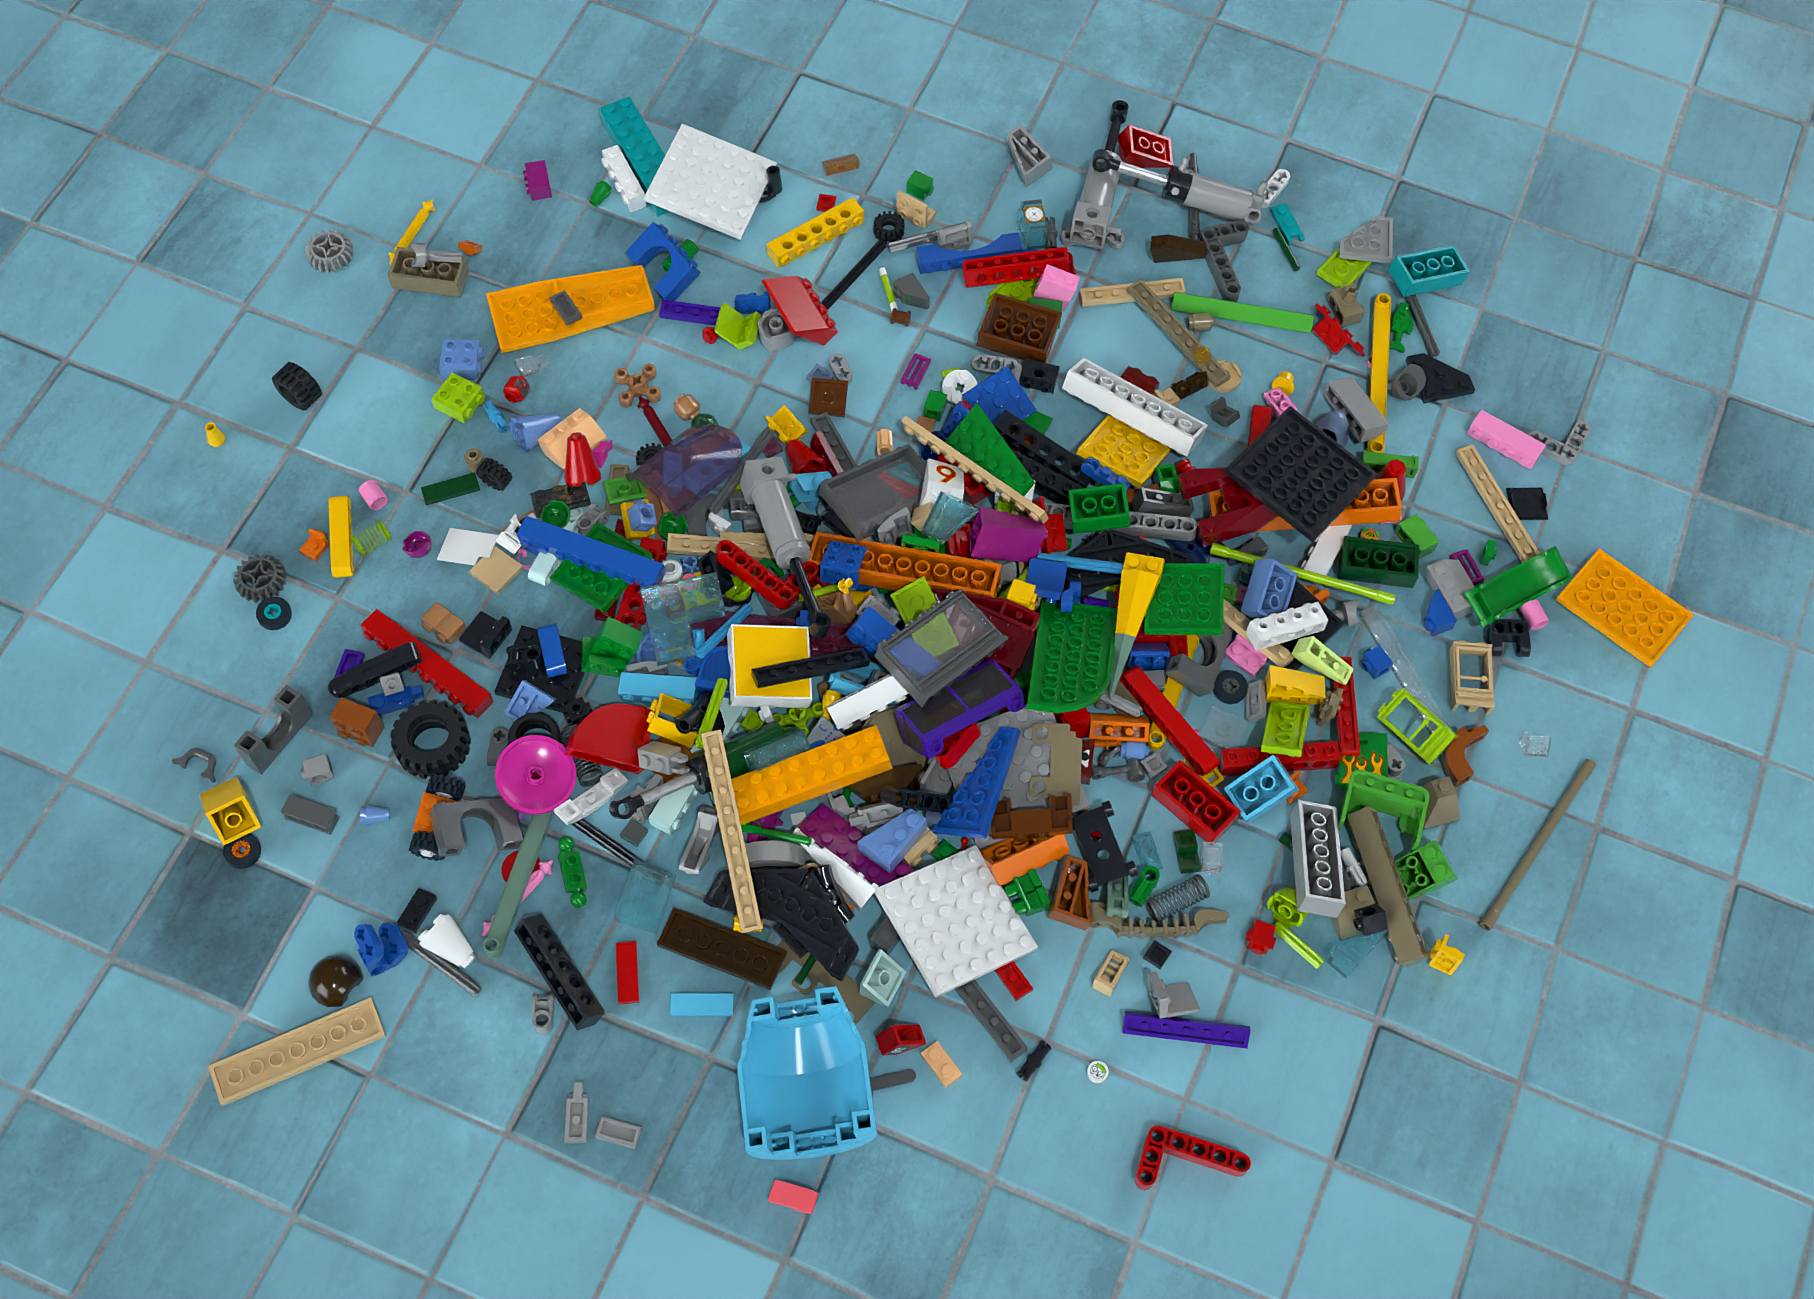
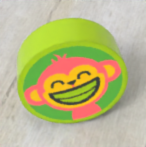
M1365 528L1362 530L1359 538L1379 540V534L1373 528Z

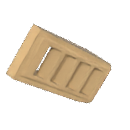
M1111 950L1095 977L1092 987L1107 996H1111L1130 959ZM1111 959L1114 960V961H1116V962H1118V963H1120V964H1122V965L1119 966V965H1117V964L1111 962Z

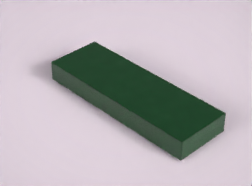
M475 472L421 487L426 506L481 491Z

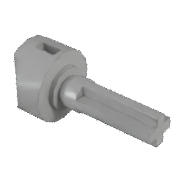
M412 243L411 247L415 251L416 257L412 261L411 267L425 268L427 260L462 263V252L427 251L426 243Z
M1358 599L1343 602L1342 610L1332 611L1337 617L1344 620L1348 627L1363 624L1356 615V609L1360 603Z

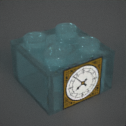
M1042 200L1021 201L1020 209L1017 210L1019 220H1016L1017 230H1020L1021 244H1023L1024 249H1044L1047 222Z

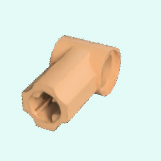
M881 429L876 432L877 458L884 453L894 451L892 431Z

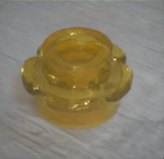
M1205 346L1198 347L1193 354L1195 356L1194 359L1199 363H1207L1210 360L1209 358H1211L1210 350Z

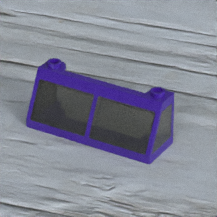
M990 659L969 670L965 676L957 677L955 682L950 687L945 686L938 696L930 697L924 707H921L915 700H912L895 709L903 743L930 759L942 751L944 738L1006 705L1009 711L1017 712L1025 707V702L1019 686L996 661Z

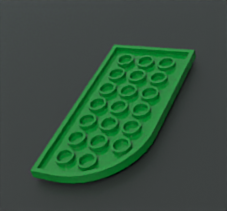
M1042 599L1027 709L1054 713L1071 712L1092 705L1104 695L1111 678L1117 608L1075 603L1072 605V612H1061V601H1057L1054 604L1047 603L1045 599Z

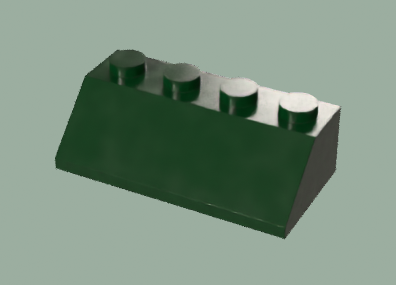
M1351 536L1343 537L1338 579L1408 588L1414 587L1419 574V545Z

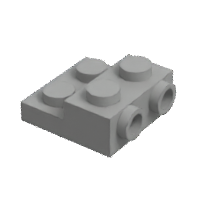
M655 773L653 778H649L646 782L645 789L638 786L635 791L632 790L629 796L633 798L664 784L663 776ZM660 799L638 808L637 812L630 819L637 823L640 821L645 824Z

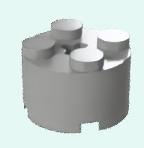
M778 308L765 311L758 321L760 342L768 351L782 350L790 347L793 344L794 334L790 331Z

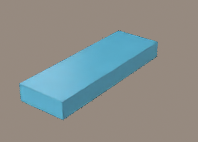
M671 993L670 1016H733L734 995Z

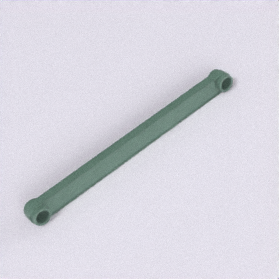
M554 811L542 815H532L493 921L483 943L485 954L492 959L499 958L503 953L555 813ZM492 946H497L494 950H490Z

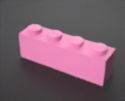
M1482 409L1467 433L1473 439L1484 443L1489 448L1502 453L1505 457L1511 458L1529 469H1532L1546 446L1544 443Z

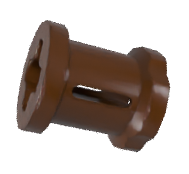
M893 308L891 324L900 323L908 327L911 311L904 312Z

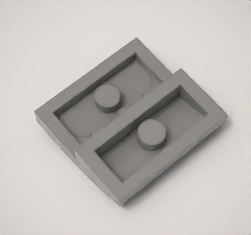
M907 507L894 513L878 528L879 543L899 546L898 539L902 538L903 534L912 533L910 512Z

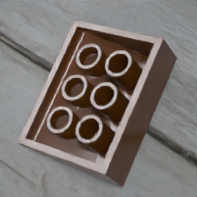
M995 293L978 333L977 346L1022 360L1027 358L1046 363L1062 312Z

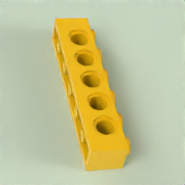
M852 197L766 243L767 255L778 268L787 265L794 259L804 256L807 252L817 249L826 242L832 241L835 237L846 233L853 227L861 225L864 222V210Z

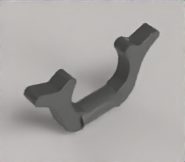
M192 748L182 757L172 759L174 764L181 765L184 769L187 768V763L192 757H199L207 761L208 767L201 773V776L209 778L212 783L216 782L214 778L216 759L212 754L199 748Z

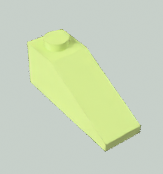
M1314 636L1299 639L1291 654L1305 666L1343 685L1347 684L1354 670Z

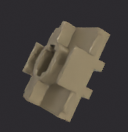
M1338 688L1333 693L1327 691L1325 699L1321 705H1317L1314 714L1318 717L1316 725L1321 727L1335 717L1336 712L1341 708L1338 705L1343 702V698H1341L1343 689Z

